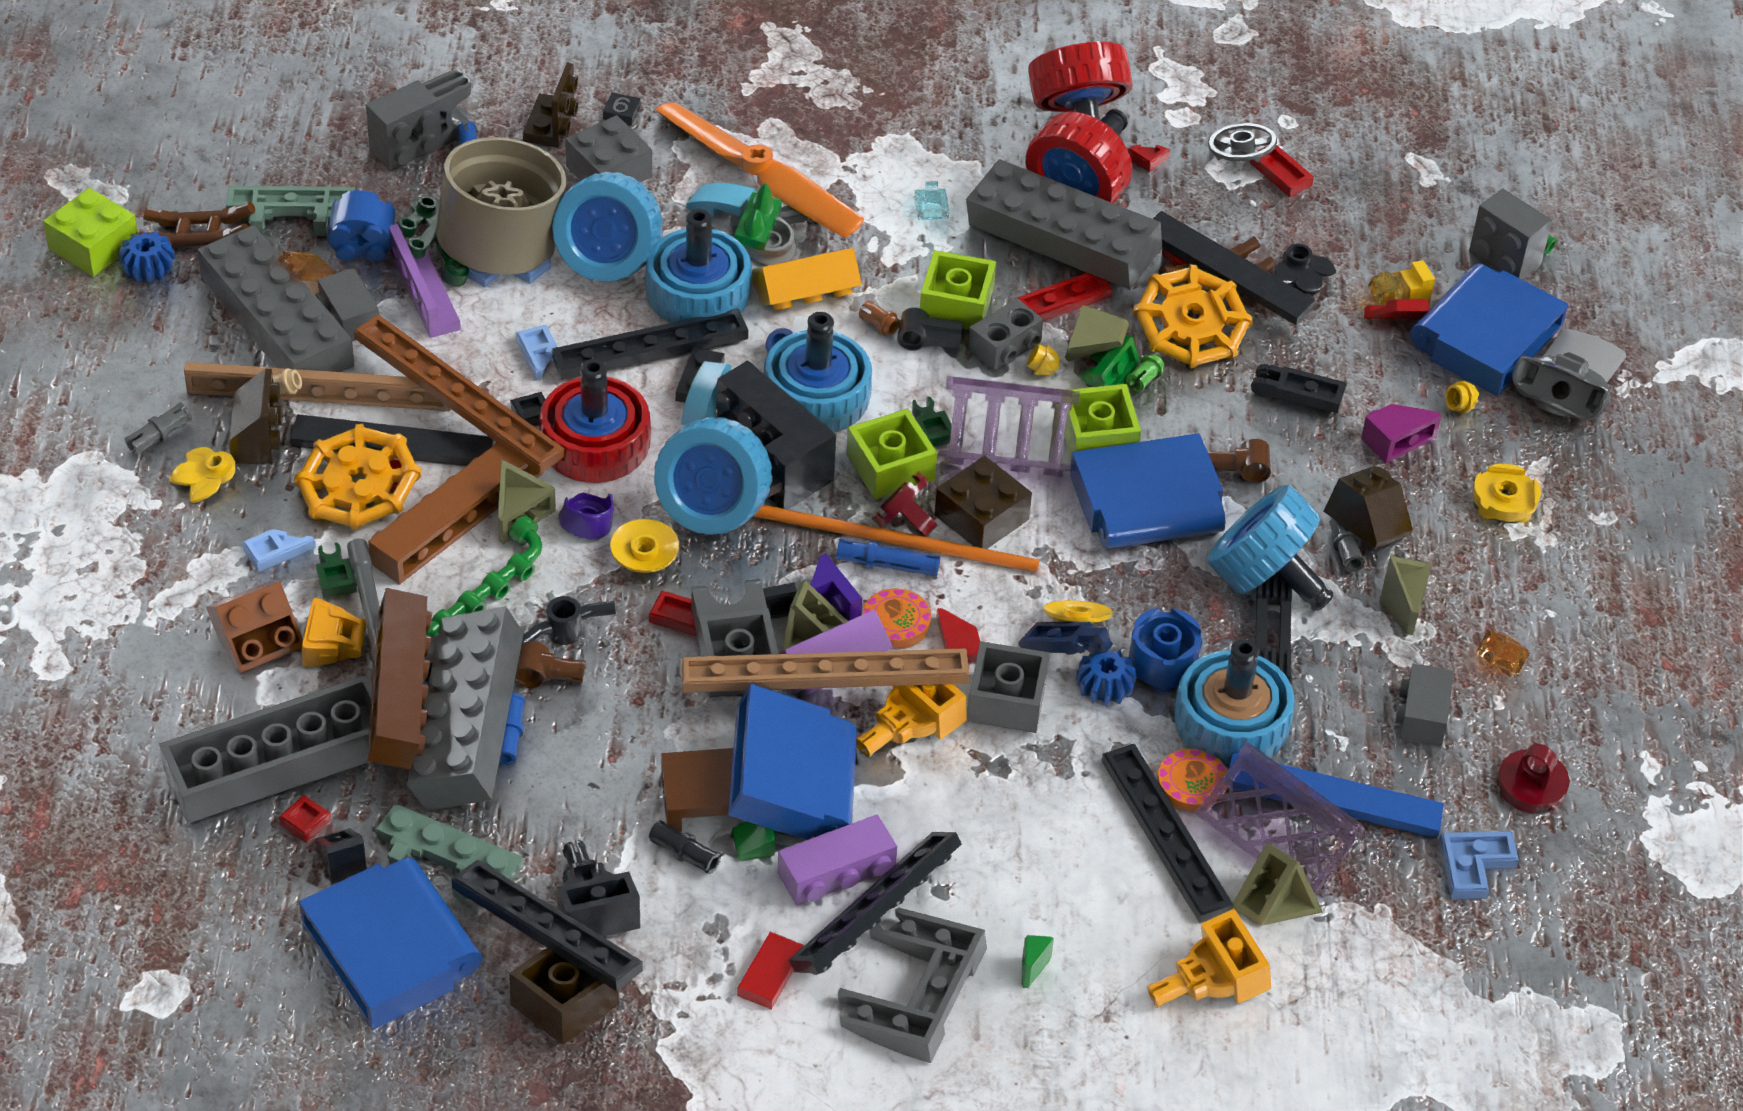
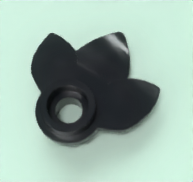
M1296 243L1290 245L1284 252L1282 262L1275 267L1274 275L1289 285L1295 284V287L1305 294L1315 295L1322 289V277L1336 274V269L1329 259L1315 256L1308 246Z

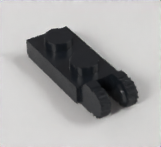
M1260 364L1255 372L1257 378L1253 379L1250 387L1252 392L1258 396L1261 395L1265 398L1275 396L1276 398L1338 413L1347 384L1343 381L1285 366L1282 368L1274 365Z

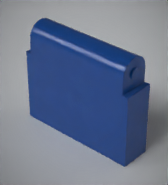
M1475 264L1412 327L1410 337L1417 348L1433 356L1432 362L1499 396L1513 381L1512 374L1518 360L1522 356L1534 358L1563 327L1568 303L1504 270L1498 273L1485 265Z
M1200 433L1072 452L1069 473L1089 529L1091 533L1098 532L1105 550L1212 534L1225 530V512L1222 505L1223 488Z
M750 684L737 705L728 815L805 840L811 839L812 836L817 837L852 824L857 738L855 725L847 720L830 715V709Z
M413 858L399 860L385 868L380 863L299 901L303 926L372 1030L453 991V983L472 974L482 963V954L420 865Z

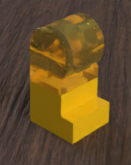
M1424 260L1412 262L1411 269L1377 274L1370 280L1368 288L1378 305H1386L1387 301L1394 299H1427L1430 302L1435 278Z

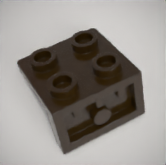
M566 63L554 95L539 93L523 131V142L559 148L563 136L568 137L571 127V116L576 117L579 100L574 98L578 86V76L574 75L573 63Z

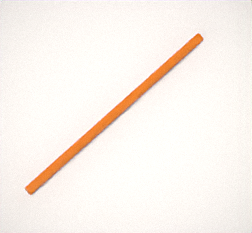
M763 505L753 516L1035 573L1038 572L1040 559Z

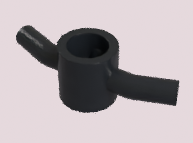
M556 597L547 605L546 621L534 625L524 633L522 643L527 641L537 642L541 637L548 635L549 639L556 644H573L581 637L582 621L590 617L616 615L615 602L589 603L580 606V603L572 597Z

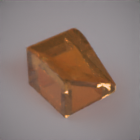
M1492 629L1487 630L1477 649V652L1491 665L1514 674H1518L1530 654L1529 650L1515 638Z

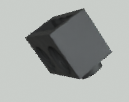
M1016 298L970 327L968 350L995 371L1005 364H1010L1016 357L1029 349H1033L1041 342L1044 319Z

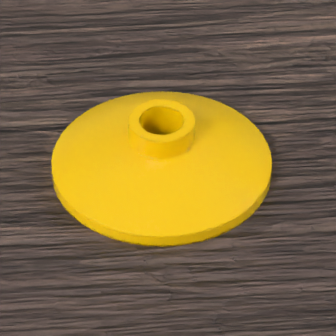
M638 519L623 524L614 532L610 542V549L613 558L622 567L634 572L650 573L666 568L675 560L679 552V540L674 530L668 525L657 520Z
M1054 601L1045 604L1043 609L1046 615L1060 622H1091V624H1096L1113 616V610L1110 607L1088 601Z

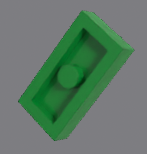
M767 183L762 185L757 193L752 192L734 235V238L743 246L760 251L765 250L782 207V200L773 198Z
M1125 335L1122 346L1090 355L1098 365L1081 372L1080 377L1083 382L1092 387L1124 384L1127 376L1140 363L1133 337Z

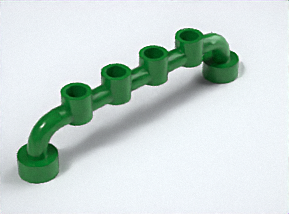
M526 515L520 517L512 525L509 536L521 546L528 543L529 548L522 554H514L508 560L506 566L497 573L492 571L486 575L481 585L473 591L467 590L463 592L457 599V602L449 609L439 610L433 616L426 635L435 637L439 634L442 618L483 611L486 606L483 600L489 595L493 596L496 600L505 597L511 587L508 581L514 576L521 581L529 579L535 571L533 562L540 556L543 547L541 538L537 534L538 524Z

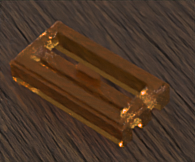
M283 251L278 258L281 264L288 265L287 269L290 272L297 273L295 277L302 281L318 282L320 278L337 273L317 254Z

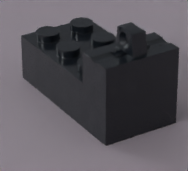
M748 360L717 378V418L722 417L739 422L760 439L768 453L772 467V483L767 498L774 501L778 508L788 510L834 481L836 434Z

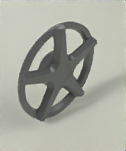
M1233 124L1213 133L1209 139L1208 146L1218 161L1225 159L1230 161L1255 160L1259 162L1261 157L1275 149L1277 137L1271 129L1259 124ZM1243 128V130L1233 132L1230 138L1220 135L1229 130ZM1252 128L1262 130L1268 133L1270 137L1255 139ZM1214 142L1229 145V147L1219 151L1214 146ZM1268 145L1265 149L1257 152L1254 148L1258 146ZM1237 152H1244V153H1246L1247 155H1233V154H1235V153H1237Z

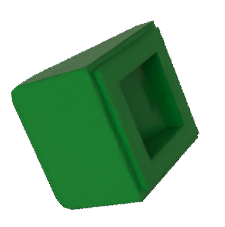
M748 821L732 828L738 861L775 855L773 829Z
M1027 935L1024 938L1021 978L1023 988H1029L1050 961L1054 942L1053 937Z

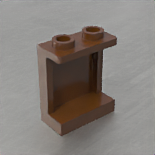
M733 748L661 753V778L667 825L682 832V818L728 815Z

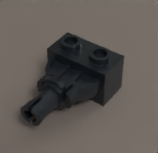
M575 840L578 852H576L572 841L565 844L562 852L568 862L572 876L569 870L563 872L562 879L564 885L557 887L558 909L603 937L640 929V896L630 872L613 874L606 870L602 862L598 863L597 872L596 863L593 859L590 860L583 841Z

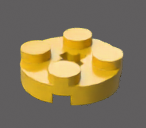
M1494 464L1488 467V471L1482 474L1480 472L1476 476L1472 497L1478 506V513L1485 519L1494 518L1501 521L1525 523L1531 519V515L1538 507L1541 497L1539 482L1535 477L1532 481L1525 475L1526 470L1519 466ZM1502 490H1509L1510 495L1503 494Z

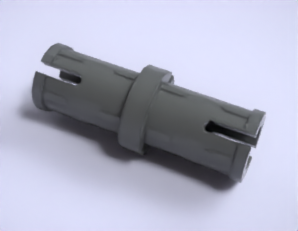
M179 402L159 417L153 416L148 419V424L125 437V443L129 450L132 451L135 448L133 454L138 456L158 441L164 442L167 440L170 433L192 420L187 407L183 408L184 404Z

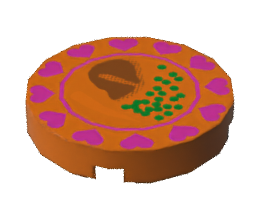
M898 588L881 590L872 595L864 604L863 614L876 610L893 648L911 647L925 638L930 628L931 611L929 605L920 595L912 591Z
M1181 749L1170 753L1161 762L1157 781L1176 809L1187 812H1205L1212 809L1213 805L1218 802L1220 804L1225 799L1228 788H1225L1228 771L1220 759L1205 753V751Z

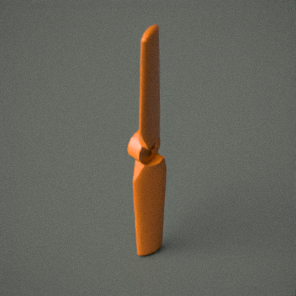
M664 103L655 109L657 113L719 156L743 168L746 173L757 175V183L760 186L767 183L774 198L782 200L784 204L841 237H847L861 227L864 221L863 216L797 169L773 159V152L768 146L760 144L748 146L678 103Z

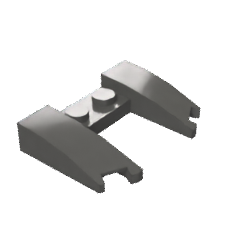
M898 907L895 909V915L900 921L889 930L877 925L870 929V938L929 963L907 1006L840 988L838 991L839 1003L847 1004L848 1016L840 1017L841 1027L875 1044L931 1063L945 1036L944 1023L968 975L974 976L987 950L985 930Z

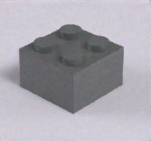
M617 115L565 138L566 167L579 180L602 172L623 173L626 176L635 178L640 183L652 178V149Z
M1502 188L1479 205L1469 252L1498 271L1504 270L1523 280L1541 266L1552 219Z
M980 641L969 692L966 722L1037 733L1047 681L1050 652Z

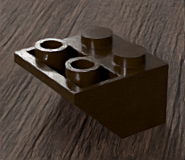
M264 369L234 392L229 444L235 464H273L274 450H280V430H276V427L282 426L283 409L282 406H276V403L280 402V384L273 381L272 369Z

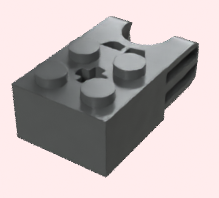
M452 70L424 83L417 80L367 103L366 114L370 152L389 171H392L457 140L458 134L456 129L458 124L464 122L465 131H468L467 121L473 122V117L466 110L457 106L471 94V79L461 71Z
M760 579L746 580L745 596L741 601L732 605H724L714 600L708 586L691 587V609L701 657L778 654L770 613L766 605ZM746 691L708 692L709 698L745 694Z

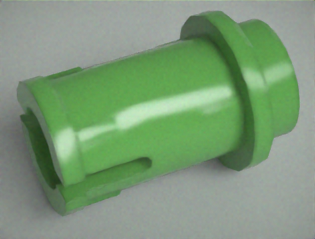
M1155 354L1145 355L1141 359L1140 365L1127 376V385L1131 387L1136 381H1139L1133 388V391H1143L1154 378H1159L1163 374V360Z

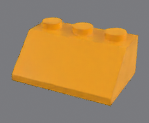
M854 248L752 269V284L762 305H773L774 311L793 307L792 300L803 298L804 304L823 300L822 294L833 292L834 297L853 294L852 287L862 285Z

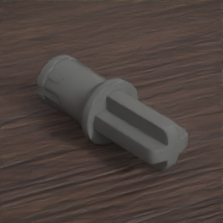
M1331 519L1329 525L1334 536L1333 546L1340 553L1345 570L1356 572L1362 569L1365 565V560L1359 548L1360 538L1334 519Z

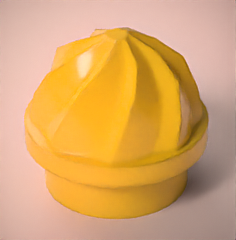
M1037 344L1030 353L1026 366L1032 369V373L1035 375L1049 376L1058 370L1059 356L1051 346L1046 345L1044 347L1041 344Z
M1466 381L1456 382L1454 385L1449 386L1445 393V401L1448 408L1460 414L1468 413L1479 402V392L1476 387Z

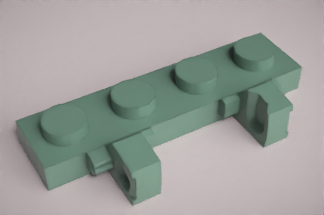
M229 186L226 208L252 202L255 206V213L244 217L243 220H249L250 226L255 225L262 234L263 229H265V219L273 220V217L303 216L307 217L308 220H313L314 236H327L334 200L338 201L342 198L343 193L353 191L355 187Z
M396 803L376 829L377 838L389 843L390 848H392L387 855L389 865L405 858L417 856L454 870L458 874L478 859L512 881L515 880L524 867V857ZM452 889L454 897L463 901L468 900L467 897Z

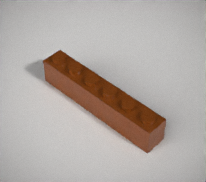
M496 442L493 447L481 456L474 458L468 466L456 475L450 476L435 491L425 495L410 510L400 514L394 522L382 531L376 532L368 541L372 565L400 585L496 511L499 507L501 459L537 478L544 474V472L539 474Z

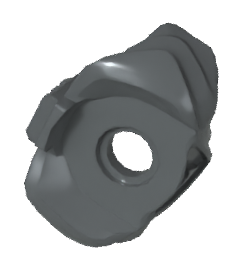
M1570 352L1564 353V355H1547L1537 358L1522 356L1518 360L1512 374L1514 384L1521 395L1531 399L1539 408L1556 415L1590 420L1601 413L1610 402L1609 387L1605 379L1588 368V361ZM1561 381L1567 382L1570 386V394L1565 399H1556L1552 394L1553 386Z

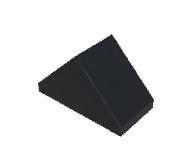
M351 828L314 838L331 885L367 869L362 835Z

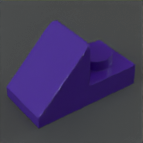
M826 553L821 555L810 585L848 621L861 616L863 598Z

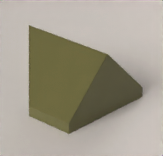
M1082 305L1065 355L1066 360L1072 361L1122 346L1129 326L1128 321L1124 318Z
M501 459L498 529L499 541L504 545L512 540L509 536V531L520 517L526 515L535 523H538L556 511L555 488L552 485Z
M1390 555L1380 602L1404 632L1413 635L1432 564Z
M806 580L800 582L791 604L782 651L848 622Z
M1266 843L1233 901V908L1261 926L1323 913L1300 862L1270 843Z

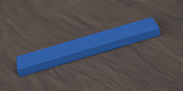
M1232 753L1225 788L1437 838L1440 832L1444 806L1442 802L1237 753Z

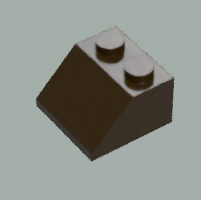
M1372 466L1339 478L1323 511L1374 549L1407 537L1413 531L1401 484L1394 480L1387 470L1381 467Z

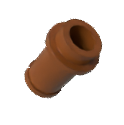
M870 300L863 303L862 306L870 310L871 314L860 308L858 313L860 319L878 328V332L881 335L891 336L896 333L900 325V320L897 318L896 313L892 311L887 312Z

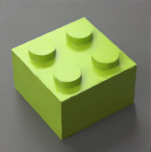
M90 187L43 220L48 249L93 277L119 258L122 241L129 240L131 234L138 235L135 214Z
M934 250L921 291L920 309L926 311L931 318L963 322V329L970 330L972 325L984 319L987 315L994 290L996 261Z
M1127 384L1062 390L1059 420L1070 457H1072V452L1140 442L1142 431Z
M908 408L848 427L846 455L875 500L893 494L905 481L908 484L910 482L913 484L915 480L912 478V475L917 471H920L928 479V482L935 481L937 452Z

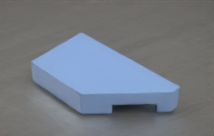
M546 324L516 332V342L535 380L542 378L553 361L552 348L557 347Z
M275 529L242 542L243 551L258 572L316 548L315 539L311 536L299 538L289 536L287 532Z

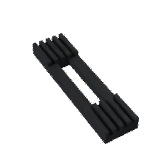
M1275 573L1256 588L1255 644L1259 648V656L1276 665L1286 675L1290 683L1292 588ZM1267 604L1280 606L1279 652H1276V648L1268 651V647H1266Z

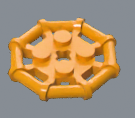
M1191 264L1189 268L1161 275L1157 273L1151 275L1148 278V285L1139 303L1133 307V316L1139 320L1150 343L1148 348L1153 352L1159 351L1186 363L1189 368L1196 369L1197 365L1224 358L1233 359L1238 355L1237 349L1247 329L1252 326V316L1247 314L1236 291L1237 285L1233 281L1227 282L1197 269V265ZM1186 281H1187V284H1185V285H1181V286H1177V287H1173V286H1172V285H1174V284H1178V283H1182V282H1186ZM1202 285L1211 288L1209 293L1201 290ZM1158 293L1166 297L1162 305L1153 303ZM1223 299L1227 300L1232 311H1227L1222 301ZM1188 310H1192L1194 314L1199 313L1198 319L1190 318L1187 315ZM1159 317L1165 328L1160 333L1152 318ZM1225 324L1234 326L1229 338L1221 332ZM1173 338L1174 342L1180 346L1189 345V350L1170 343L1168 340ZM1214 342L1218 346L1199 351V345Z
M356 424L355 428L323 441L320 439L313 443L314 448L302 470L294 477V484L300 489L309 508L308 515L314 520L324 519L350 526L352 530H360L362 525L393 513L398 515L404 510L402 505L415 481L421 478V468L416 465L406 445L407 439L399 433L392 435L365 428L364 424ZM366 442L385 447L382 451L366 448ZM341 448L338 454H335L333 452L334 450ZM398 457L402 467L392 469L389 462ZM324 459L328 463L323 474H315ZM356 475H364L366 477L365 479L357 480L356 483L352 480ZM393 483H399L394 493L389 494ZM325 488L328 495L323 499H319L315 489ZM374 501L376 506L367 509L366 504ZM337 506L350 510V512L339 510L335 507Z

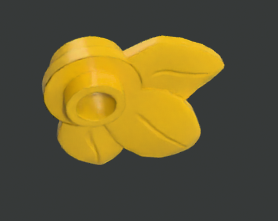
M207 447L195 448L186 453L187 462L175 467L169 481L175 485L190 486L189 496L191 503L200 502L216 493L220 484L229 481L234 476L235 460L230 453L225 451L214 452Z

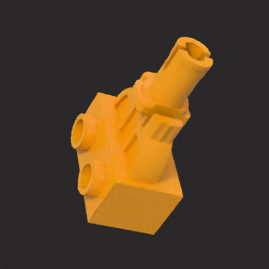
M954 684L892 686L893 689L887 696L885 706L876 712L875 716L878 723L866 733L856 738V746L861 753L864 752V756L869 758L889 741L904 744L910 738H922L934 734L941 740L967 721L966 695Z
M1232 909L1201 923L1202 939L1194 944L1187 957L1176 961L1177 973L1147 985L1148 994L1151 1000L1154 1001L1156 1008L1184 994L1191 996L1195 1001L1206 996L1214 998L1233 996L1236 1002L1240 1004L1271 989L1270 964L1235 909Z

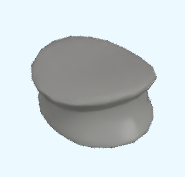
M778 217L764 251L745 247L750 257L767 266L791 261L796 252L794 231L784 219Z

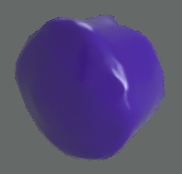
M583 492L569 500L568 497H565L563 507L558 514L561 527L579 538L593 540L605 537L612 528L613 496L608 494L606 498H601Z

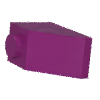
M1390 404L1380 410H1373L1365 417L1361 439L1385 463H1388L1436 439L1442 415L1437 411Z

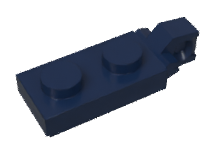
M1036 622L1018 642L1020 648L1050 653H1065L1067 655H1073L1078 652L1081 654L1086 650L1093 655L1106 653L1113 645L1107 634L1106 627L1095 628L1092 627L1091 622Z

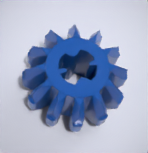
M143 230L141 235L131 234L129 240L122 241V246L119 250V262L126 277H134L136 282L147 279L150 283L154 278L163 280L164 274L172 272L175 254L167 236H159L157 231L146 234Z
M1121 649L1114 653L1108 650L1102 654L1093 655L1089 653V656H1082V660L1079 662V670H1077L1076 681L1077 685L1080 686L1081 696H1090L1092 704L1101 700L1106 707L1111 700L1121 704L1124 697H1130L1137 676L1136 668L1132 667L1131 657H1122Z

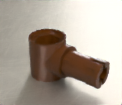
M1249 439L1240 448H1235V451L1207 450L1215 471H1235V474H1241L1243 479L1250 483L1266 481L1271 475L1269 444L1262 439Z
M523 642L515 682L526 688L540 687L544 681H551V679L583 683L586 661L554 657L555 654L549 653V649L540 642Z

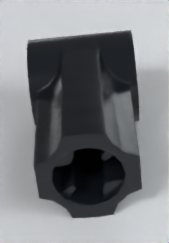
M908 308L902 312L897 341L901 347L910 351L919 350L925 344L960 349L963 322L931 318L923 309Z

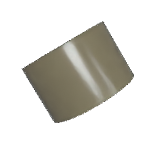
M487 137L467 141L457 146L449 153L444 165L436 225V237L441 248L457 262L481 272L509 275L525 273L536 269L547 259L550 260L555 252L556 245L553 240L552 223L554 212L558 207L557 204L565 193L566 175L564 169L548 152L535 145L516 139Z

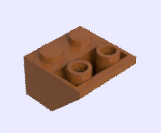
M269 581L206 606L217 637L239 673L302 648L303 638L281 581Z

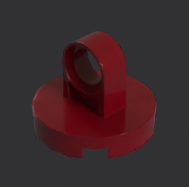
M917 471L912 475L915 482L908 484L905 481L880 506L884 513L881 515L879 512H876L871 517L880 528L890 522L899 512L924 537H927L938 526L913 500L928 482V479L920 471Z
M1539 743L1530 745L1528 749L1510 753L1502 761L1496 779L1497 786L1499 785L1503 791L1502 797L1508 804L1518 810L1536 814L1538 809L1550 808V811L1557 809L1564 802L1570 784L1568 771L1561 761L1557 759L1553 750Z

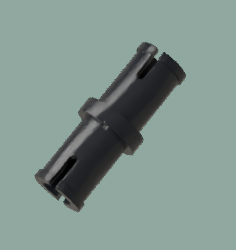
M662 820L657 821L649 832V841L672 852L673 857L678 861L683 862L686 860L707 874L713 873L720 863V853L697 842L696 837L691 833L686 832L683 834Z

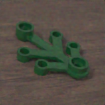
M421 196L413 199L410 206L412 214L409 217L400 218L398 226L405 238L413 237L420 224H427L428 226L419 238H411L408 241V247L413 258H423L426 249L435 241L445 262L441 274L442 280L451 286L464 285L468 277L469 268L451 258L441 248L436 237L439 202L430 196Z

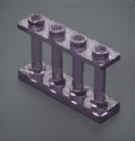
M947 376L945 389L952 390V397H955L949 449H938V456H945L944 463L964 465V459L978 460L985 455L995 464H1011L1010 471L1030 473V467L1044 468L1043 475L1063 477L1064 471H1071V464L1061 463L1067 412L1068 410L1071 411L1072 404L1079 405L1080 391ZM972 392L985 394V401H988L982 453L962 451L968 399H972ZM1005 396L1019 398L1018 404L1021 405L1015 457L995 455L1001 402L1005 403ZM1039 400L1052 402L1051 408L1054 409L1048 461L1028 459L1034 406L1038 407Z

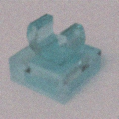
M938 181L925 182V189L915 190L914 201L918 220L949 219L946 189H938Z

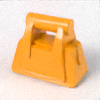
M313 598L302 643L303 667L333 664L349 658H359L367 628L365 619L357 618L346 612L343 608L322 599Z

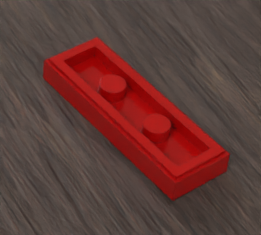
M1084 273L1017 298L1042 317L1044 322L1080 309L1082 305L1088 306L1112 297L1113 289L1105 279L1090 273Z

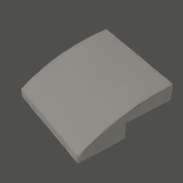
M1565 328L1543 355L1556 356L1557 354L1564 355V353L1568 352L1588 361V368L1601 375L1606 382L1610 380L1626 358L1625 351L1601 338Z

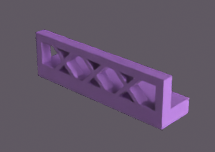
M398 224L390 225L392 237L391 256L429 337L432 338L461 330L460 319L427 250L423 258H413L408 247L409 240L405 241Z

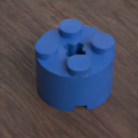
M364 190L348 191L343 193L342 198L338 201L335 199L331 209L327 240L336 251V257L343 261H350L354 257H365L375 262L383 261L391 248L390 225H394L396 216L394 206L388 200L386 204L378 200V194Z
M1160 608L1144 612L1135 621L1129 657H1131L1132 667L1136 668L1135 672L1140 680L1154 686L1160 692H1169L1174 687L1179 686L1181 677L1186 669L1199 659L1202 645L1201 629L1198 622L1184 611L1171 608V612H1159Z

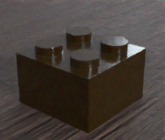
M984 455L936 488L934 516L972 546L988 549L1029 520L1032 492Z
M548 948L543 949L509 973L510 1005L562 1045L619 1005V990L616 992Z

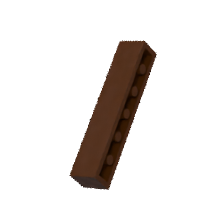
M390 588L385 589L377 615L367 761L411 770L415 755L421 756L423 753L426 735L420 734V731H423L425 726L427 709H422V706H424L428 694V684H423V681L427 678L430 660L424 659V656H427L430 647L431 636L426 635V632L428 633L432 620V612L427 611L428 596Z

